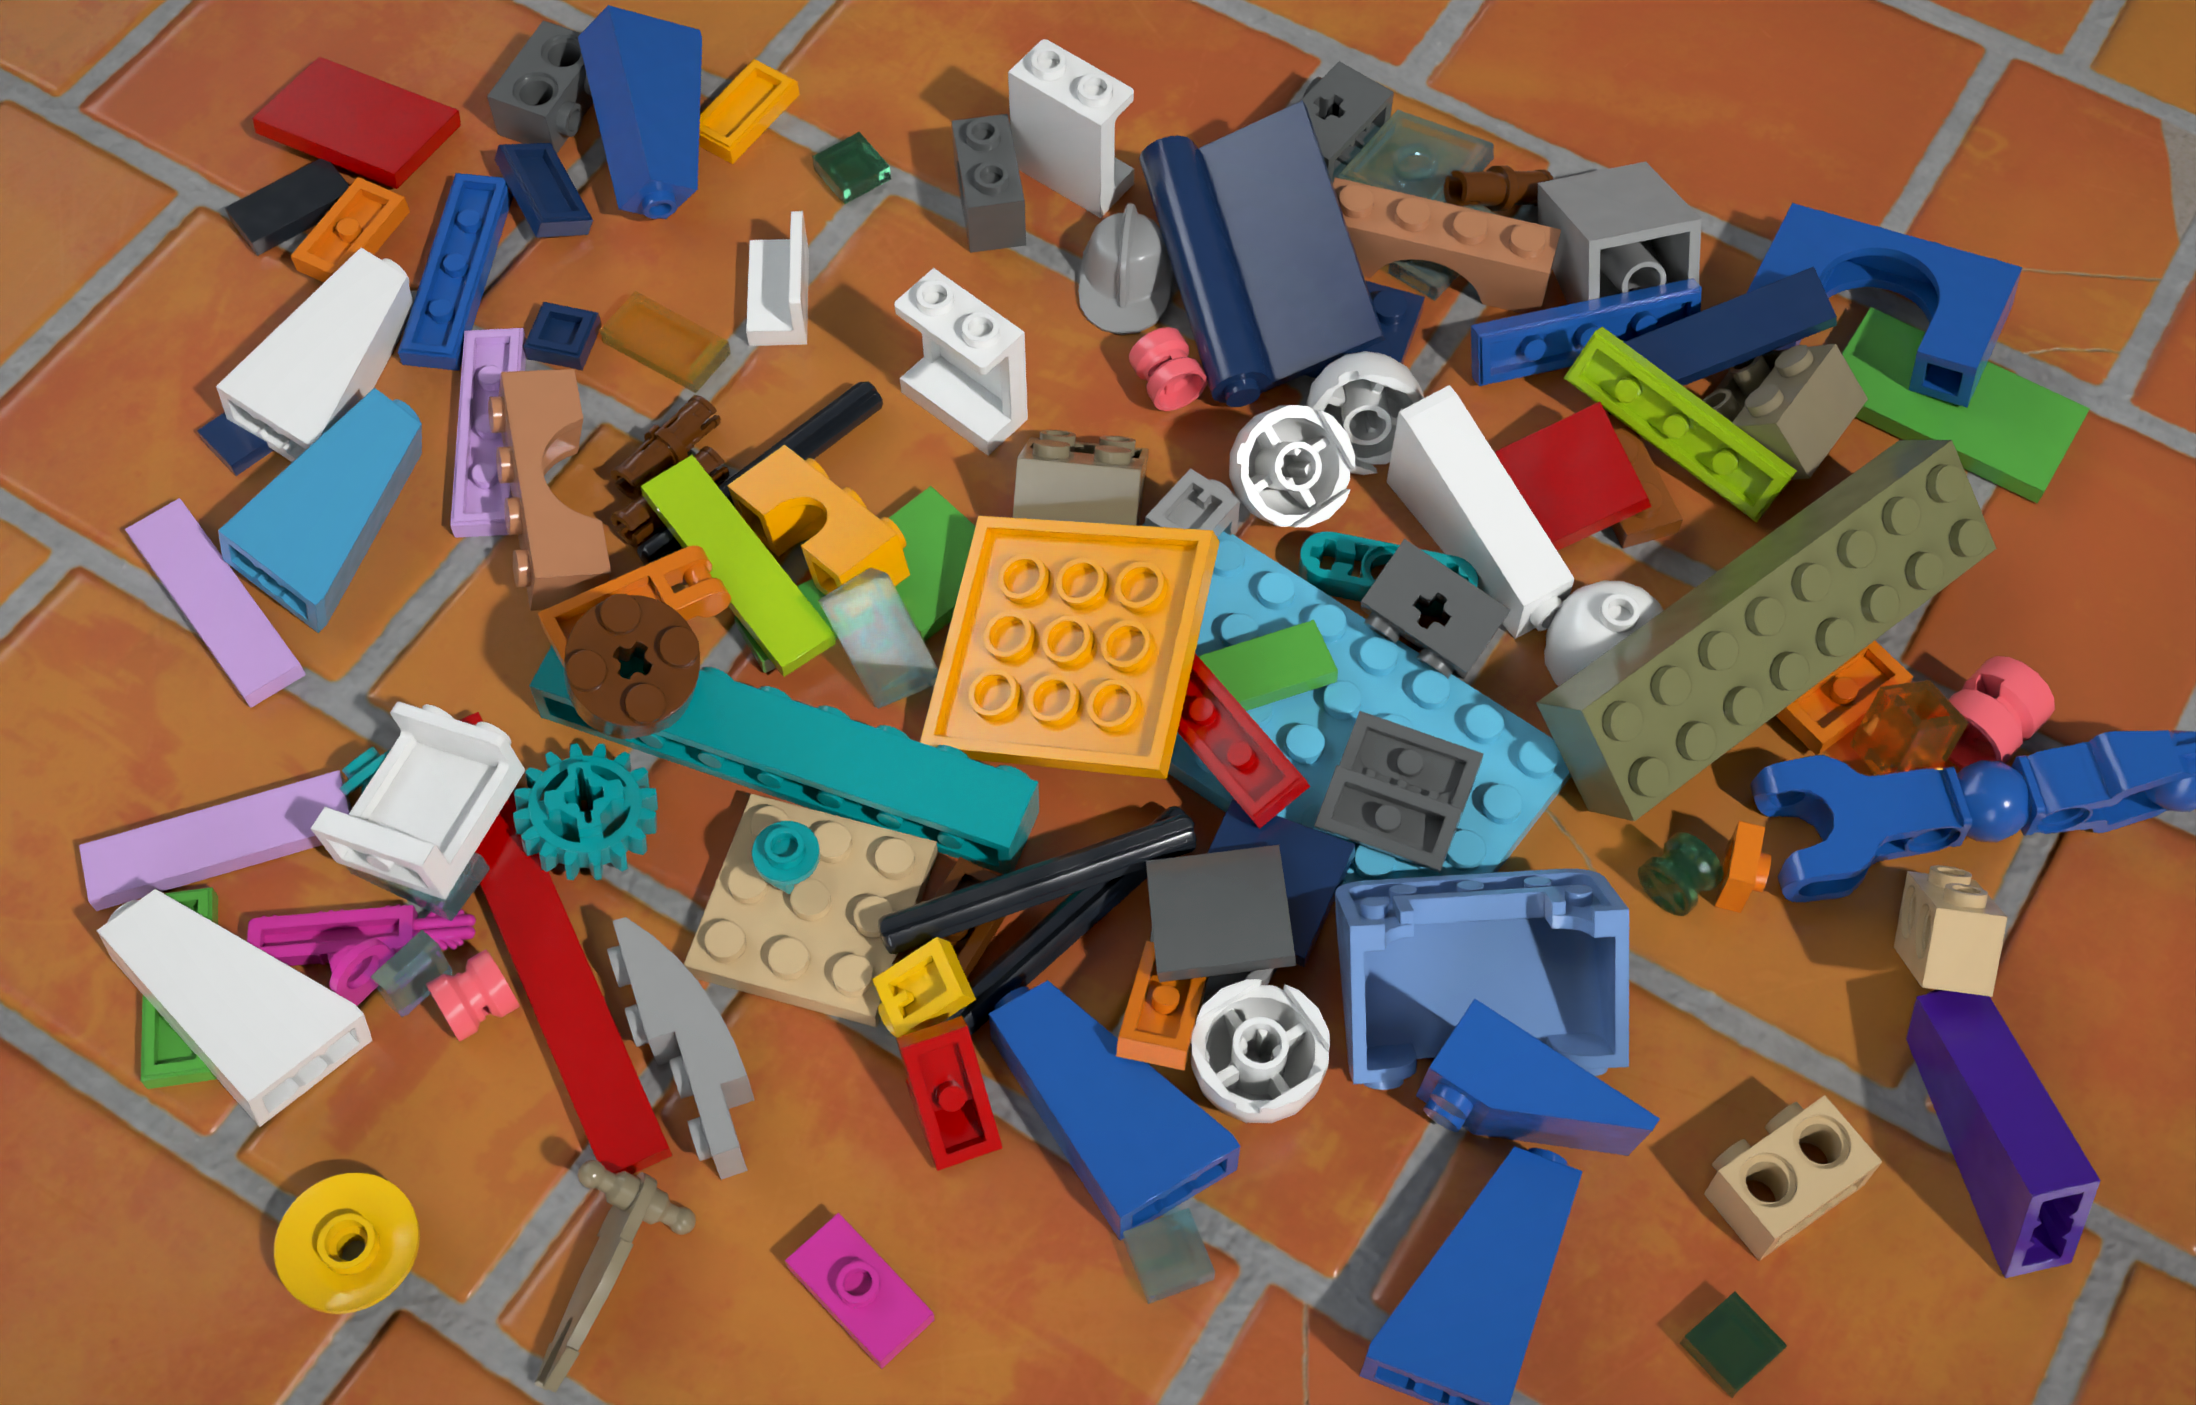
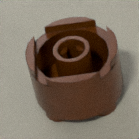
M615 594L588 610L572 629L565 649L564 675L566 689L578 715L595 730L619 739H632L661 732L671 727L681 718L693 698L700 671L699 641L687 621L669 605L646 596ZM633 657H637L644 661L642 670L647 675L635 672L630 679L620 676L621 663L619 660L629 662Z

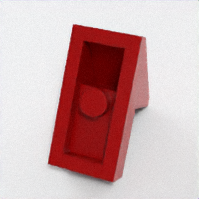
M960 1016L896 1038L907 1074L905 1081L936 1170L939 1171L1002 1149V1143L979 1063L964 1018Z

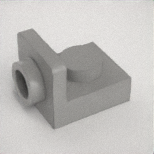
M1190 468L1145 517V526L1213 530L1217 537L1223 531L1230 536L1232 534L1235 535L1238 531L1240 500L1220 481L1208 480Z

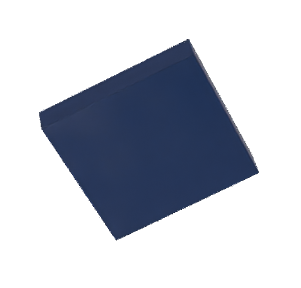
M1232 799L1207 854L1279 845L1295 960L1297 965L1305 967L1335 901L1336 889L1342 885L1353 861L1355 844L1277 815L1259 829L1240 805Z

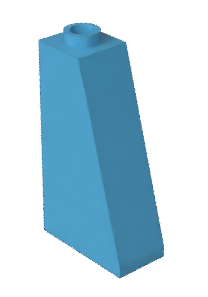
M373 388L218 530L222 559L317 633L328 624L422 454V423L414 410L405 402L399 399L392 401L379 390Z

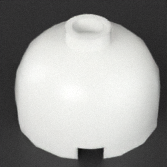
M1363 351L1346 354L1330 363L1312 383L1306 406L1324 411L1337 420L1348 433L1355 453V469H1350V473L1368 475L1377 473V469L1373 465L1390 462L1399 411L1424 399V395L1419 383L1407 366L1385 354Z
M1280 405L1254 416L1239 431L1230 452L1229 477L1236 497L1254 516L1280 527H1310L1329 519L1346 502L1351 490L1346 489L1350 481V469H1355V453L1348 433L1332 415L1321 410H1315L1309 406Z
M1603 580L1575 590L1562 601V606L1556 610L1546 633L1545 665L1555 684L1560 686L1664 611L1660 603L1643 588L1625 581Z
M1246 979L1221 988L1202 1006L1196 1019L1191 1039V1067L1202 1094L1221 1113L1245 1123H1274L1295 1115L1318 1092L1329 1065V1030L1319 1008L1300 990L1288 985H1284L1283 990L1273 985H1262V980Z

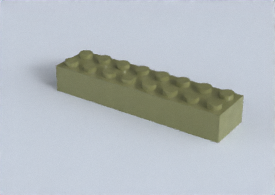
M1897 441L1536 703L1588 811L1636 821L1997 549L1953 441Z

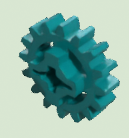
M576 743L570 746V758L561 760L550 751L545 754L546 771L542 772L530 767L525 771L528 788L515 789L514 797L518 811L513 813L516 834H521L525 854L529 856L539 853L542 870L548 872L555 868L558 863L565 864L567 880H574L580 868H590L593 878L600 880L603 875V865L611 862L622 872L628 869L626 857L628 850L640 855L646 853L647 842L645 834H655L657 832L656 812H654L658 810L656 788H649L648 771L645 767L631 771L629 753L624 751L614 760H610L606 756L605 744L599 743L594 749L592 756H583L581 748ZM582 800L587 801L588 810L591 811V823L585 821L584 812H582L581 807Z

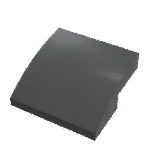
M1359 711L1340 765H1337L1314 828L1440 873L1484 754Z
M1279 845L1146 861L1159 982L1296 966Z

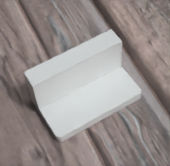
M791 211L790 239L750 240L746 325L749 346L807 345L809 249L803 211Z

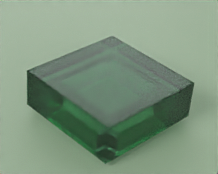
M860 132L812 156L814 170L844 205L891 180L890 166Z
M1736 1291L1688 1332L1680 1342L1731 1398L1752 1381L1787 1347L1784 1341Z

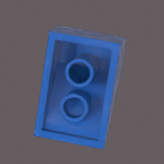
M1475 998L1428 1068L1416 1094V1097L1426 1103L1423 1108L1424 1112L1432 1120L1453 1132H1459L1461 1127L1474 1135L1629 1156L1653 1131L1660 1120L1659 1117Z

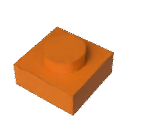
M1743 821L1738 822L1725 849L1715 907L1741 913L1752 891L1763 892L1768 879L1772 858L1771 854L1761 852L1765 827Z

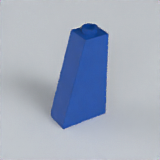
M608 5L578 36L618 208L623 211L643 214L652 219H667L698 190L702 65L701 32L699 29Z
M1048 980L1031 990L1028 987H1020L1011 991L996 1004L995 1010L989 1013L991 1041L1119 1240H1122L1237 1170L1241 1146L1234 1135L1148 1063L1116 1057L1118 1038Z
M1514 1146L1374 1337L1365 1357L1360 1377L1433 1405H1509L1583 1171L1568 1166L1567 1161L1563 1157L1552 1151L1541 1148H1530L1526 1151Z

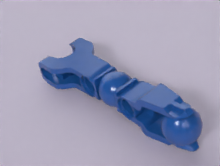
M2182 730L2105 732L2095 736L2089 742L2039 751L2029 756H2017L2011 767L2001 761L1980 760L1964 767L1958 773H1956L1955 768L1952 766L1946 767L1943 770L1931 768L1866 776L1857 773L1846 763L1825 755H1815L1783 761L1765 767L1753 779L1750 788L1756 806L1767 817H1799L1813 825L1822 838L1821 843L1795 851L1785 860L1778 875V881L1784 897L1791 902L1836 899L1848 896L1863 882L1868 869L1876 862L1931 853L1949 846H1961L1966 836L1975 841L1997 843L2013 836L2020 829L2023 836L2033 835L2037 832L2050 834L2093 829L2094 833H2105L2156 817L2165 811L2191 812L2196 810V732Z

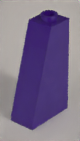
M1937 989L1925 995L1917 996L1906 1040L2001 1272L2005 1278L2072 1263L2101 1180L1990 996Z

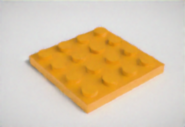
M978 516L920 743L933 747L939 745L952 746L964 752L972 760L1167 779L1220 543L1214 531Z

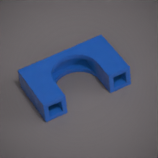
M1792 203L1747 293L1814 266L1828 298L1842 291L1861 287L1882 288L1907 297L1924 312L1929 321V327L1917 350L1909 390L1968 407L2013 306L2022 267ZM1801 340L1793 342L1776 350H1785L1797 346L1800 344Z

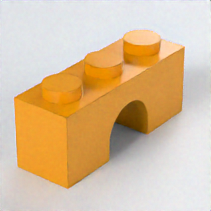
M783 445L727 485L736 510L761 542L778 557L795 544L809 539L801 545L815 587L852 618L910 576L903 552L907 543L898 526L888 517L884 516L881 519L876 517L866 508L864 502L854 490L849 487L839 488L829 479L819 463L812 458L802 459L786 445Z

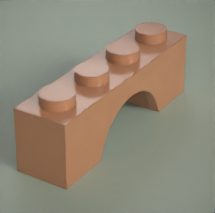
M1335 177L1333 186L1365 277L1371 278L1380 268L1395 261L1425 260L1446 266L1465 277L1478 292L1483 305L1522 314L1541 311L1561 229Z
M575 369L501 372L499 395L489 397L488 415L491 433L502 434L503 447H497L496 450L498 480L500 484L510 483L512 498H505L504 504L506 529L508 535H518L520 550L513 551L514 579L517 588L527 587L530 611L545 610L610 581L611 568L602 520L582 515L564 505L552 493L544 478L545 474L555 464L578 453L583 413Z

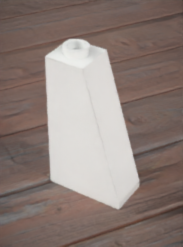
M360 248L216 386L226 418L266 441L269 448L291 462L295 461L376 385L406 328L413 307L409 287L410 281L405 271L394 261L387 258L381 260L365 249Z
M1448 385L1399 411L1387 477L1388 485L1445 554L1463 558L1474 567L1478 575L1477 588L1511 610L1502 624L1514 639L1534 628L1538 631L1548 629L1556 610L1562 606V601L1570 595L1575 578L1457 393Z
M154 889L140 900H132L120 906L113 912L108 922L97 930L111 959L155 1007L160 1015L164 1017L190 1049L206 1064L212 1074L259 1127L373 1041L364 1013L354 1003L157 889Z

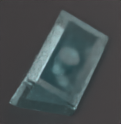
M870 567L818 600L876 708H881L935 685L938 668L891 578L886 572Z

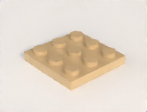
M751 794L687 954L684 966L698 980L877 1028L880 1020L878 1006L882 1001L872 979L890 968L897 954H890L885 948L879 933L878 920L883 915L921 903L938 855L937 841ZM781 821H794L807 826L817 837L820 847V860L816 870L806 880L794 884V889L790 894L765 882L757 872L752 859V847L759 833L769 825Z

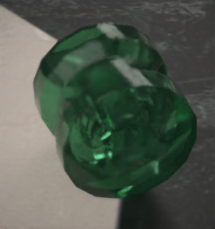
M1677 832L1664 843L1663 855L1651 857L1639 867L1638 877L1645 892L1657 905L1673 915L1685 916L1697 906L1698 894L1701 891H1711L1723 880L1724 871L1715 853L1704 842L1686 832Z

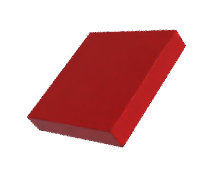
M1597 402L1494 452L1557 551L1652 507L1601 402Z

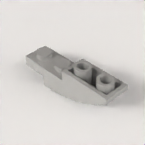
M627 917L614 920L613 925L619 945L609 948L607 951L619 988L631 984L637 1004L626 1007L625 1013L636 1047L649 1043L658 1066L670 1062L681 1099L694 1095L700 1117L687 1122L699 1161L713 1157L721 1180L748 1171L729 1109L754 1101L755 1098L738 1049L723 1018L699 981L669 949L652 934Z

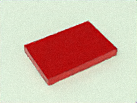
M320 56L252 118L256 134L319 159L321 158L395 189H398L461 126L459 110Z

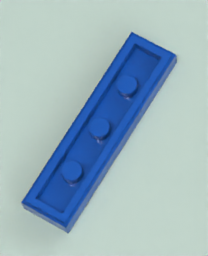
M462 173L455 174L398 350L402 365L460 371L463 357L464 331L472 330L513 198V194L504 178Z
M1694 278L1471 325L1472 378L1478 386L1571 367L1594 332L1601 327H1604L1621 341L1626 342L1701 312L1702 287Z

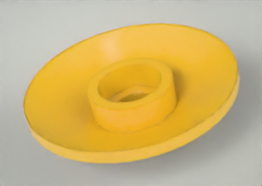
M345 1173L326 1178L312 1185L297 1197L280 1221L274 1242V1261L278 1276L291 1295L311 1309L324 1313L346 1314L371 1307L395 1291L409 1274L419 1248L420 1227L418 1218L406 1195L397 1186L382 1177L368 1173ZM353 1241L365 1242V1249L357 1258L351 1261L343 1260V1250L349 1243Z

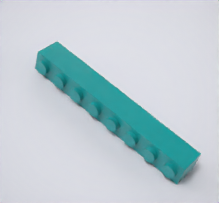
M552 645L529 685L541 718L809 809L937 841L939 853L957 859L962 857L980 867L1001 874L1015 870L1040 812L1038 781L1030 779L1026 773L1008 765L993 767L972 760L961 750L948 745L929 746L911 740L904 732L887 725H880L875 728L851 720L848 715L834 707L822 705L815 708L792 700L786 693L774 687L761 686L758 689L734 681L728 674L713 667H702L700 669L693 698L685 713L676 723L661 732L632 739H619L605 735L589 726L578 715L566 689L564 667ZM633 657L629 662L619 660L621 663V677L630 679L635 672L647 675L642 670L644 661L640 658Z

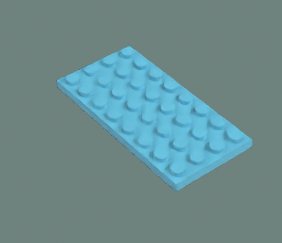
M1223 531L1217 537L1220 543L1195 653L1197 656L1315 620L1338 669L1337 682L1246 711L1311 786L1279 812L1277 816L1315 829L1314 825L1337 765H1340L1358 713L1362 711L1481 752L1484 755L1440 873L1343 839L1355 844V856L1342 885L1365 880L1497 873L1572 777L1554 739L1451 674L1449 679H1447L1446 676L1430 665L1417 660L1419 653L1399 640L1394 644L1392 641L1383 638L1364 624L1365 618L1233 534L1230 536ZM1177 732L1168 774L1224 812H1227L1234 798Z

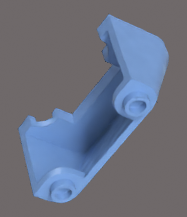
M1548 869L1350 882L1336 889V925L1348 1068L1353 1084H1364L1366 1087L1378 1090L1400 1087L1404 1083V1079L1416 1073L1417 1059L1436 1058L1474 998L1594 1076L1606 1073L1608 1068L1629 1067V908L1607 879L1600 873L1584 869Z

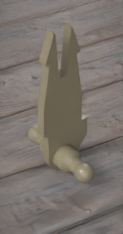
M596 1160L586 1161L579 1168L578 1178L580 1183L586 1188H596L604 1192L606 1201L613 1206L597 1234L600 1238L577 1283L552 1343L548 1345L534 1385L544 1390L556 1393L580 1354L578 1351L622 1270L634 1245L632 1241L642 1221L650 1225L660 1221L668 1225L678 1235H685L695 1227L696 1217L693 1211L687 1207H678L670 1203L668 1193L657 1188V1180L644 1172L636 1176L626 1171L614 1174L605 1169Z

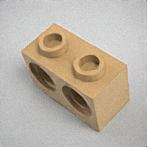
M1940 865L1931 866L1929 874L1907 871L1894 948L1922 988L1993 997L2007 915L1991 899L1988 892L1976 880L1971 879L1972 874L1968 871Z
M1825 1095L1806 1109H1803L1798 1102L1792 1103L1767 1123L1765 1129L1769 1133L1768 1136L1752 1147L1745 1139H1742L1729 1147L1712 1163L1717 1173L1704 1195L1759 1261L1864 1186L1882 1163V1160ZM1808 1143L1818 1147L1825 1154L1828 1164H1818L1809 1160L1803 1154L1800 1144ZM1754 1180L1767 1185L1773 1192L1776 1202H1763L1755 1198L1748 1190L1746 1181Z

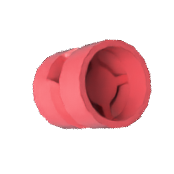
M1995 656L1986 660L1965 682L1962 690L1954 693L1933 715L1929 723L1930 734L1937 748L1960 769L1980 760L2001 761L2006 764L2019 751L2023 742L2029 740L2051 717L2055 710L2054 697L2047 683L2029 666L2010 657Z

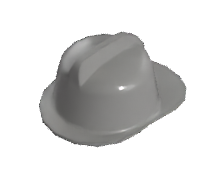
M1127 203L1124 213H1117L1106 217L1097 224L1083 252L1078 289L1081 310L1087 320L1100 330L1117 335L1135 334L1154 326L1165 314L1171 293L1173 268L1161 229L1154 220L1145 215L1138 214L1134 204Z

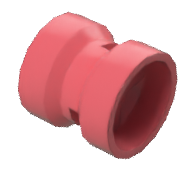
M1171 327L1159 328L1149 332L1138 340L1129 354V362L1140 379L1148 381L1147 393L1153 404L1162 411H1172L1187 406L1199 397L1207 385V376L1200 364L1195 359L1188 358L1189 346L1182 334L1177 329Z
M487 949L468 959L466 972L463 974L457 973L454 976L442 974L426 983L429 992L459 1042L478 1032L480 1022L486 1019L485 1016L490 1013L493 1016L502 1018L520 1007L507 981Z

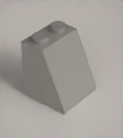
M1646 161L1538 183V224L1561 229L1552 269L1568 305L1694 278L1699 284L1702 218Z

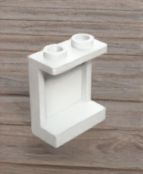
M1043 39L1008 72L1010 128L1018 169L1101 218L1134 184V168L1115 158V121L1133 102L1134 90L1049 40Z
M933 268L894 303L896 315L922 333L924 357L900 378L901 393L989 456L1028 420L1025 332Z
M397 702L390 714L401 730L400 736L349 815L324 807L310 829L336 863L446 900L524 774L525 768L511 747L512 741L510 737L500 728L487 722H478L476 725L456 720L444 710L433 705L426 704L422 708Z

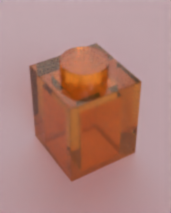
M1930 680L1882 686L1878 690L1850 745L1869 766L1875 776L1932 768L1942 770L1969 722Z

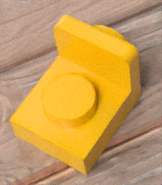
M939 937L932 939L872 979L882 1001L878 1006L879 1015L886 1028L897 1038L939 1024L976 1000L950 941Z

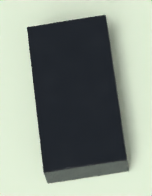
M320 158L227 206L225 209L232 224L255 254L259 256L316 226L349 188V184L331 162Z

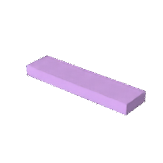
M523 328L464 331L450 524L455 538L508 535L504 504L505 498H512L510 483L500 484L498 480L496 450L497 447H503L501 433H491L488 399L489 397L499 395L501 372L525 371L526 353L524 345L527 339Z
M180 498L125 529L134 545L250 708L306 675L299 661L230 566L222 559L220 552Z
M340 770L81 844L79 848L88 901L96 911L143 898L154 889L164 892L321 846L323 844L310 828L324 807L348 815L352 810L349 795L345 796L339 789L346 783Z

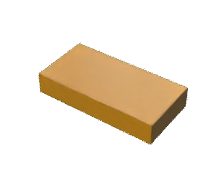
M753 59L700 113L699 147L734 164L800 95L798 81Z

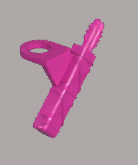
M400 904L393 907L387 905L381 908L345 911L340 909V911L329 910V912L319 911L318 913L262 916L261 918H253L249 921L247 942L288 966L319 963L325 965V963H329L332 972L330 990L358 1006L399 967L394 957L404 958V956L417 955L418 944L420 943L426 944L433 951H437L438 947L446 950L448 946L454 950L457 948V945H463V940L472 939L475 936L476 932L472 926L475 925L476 918L472 914H464V910H458L456 906L450 910L444 907L440 912L438 908H434L425 918H419L414 905L400 906Z

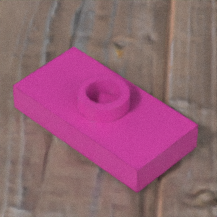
M839 1213L785 1260L787 1268L881 1369L935 1320L931 1309Z

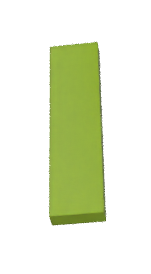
M1604 327L1594 332L1564 376L1565 380L1596 403L1601 402L1605 410L1755 522L1765 514L1797 472L1796 469Z
M693 454L641 486L644 499L683 548L689 546H700L703 548L712 563V570L710 571L712 578L721 579L731 596L729 608L783 677L836 644L834 632Z

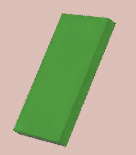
M1870 307L1842 353L1868 398L1855 417L1903 440H1952L1964 469L2038 504L2090 408L1989 361L1968 407L1910 391L1909 386L1917 350L1926 332Z

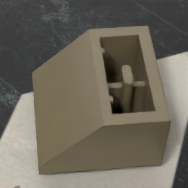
M1836 344L1810 347L1797 345L1785 350L1771 351L1730 367L1728 369L1729 372L1714 392L1703 399L1706 404L1796 469L1797 472L1791 480L1811 478L1868 400Z
M1062 430L1040 431L1039 438H1029L1017 457L1013 518L1139 526L1149 449L1135 447V439L1123 436H1101L1099 444L1075 442V433Z

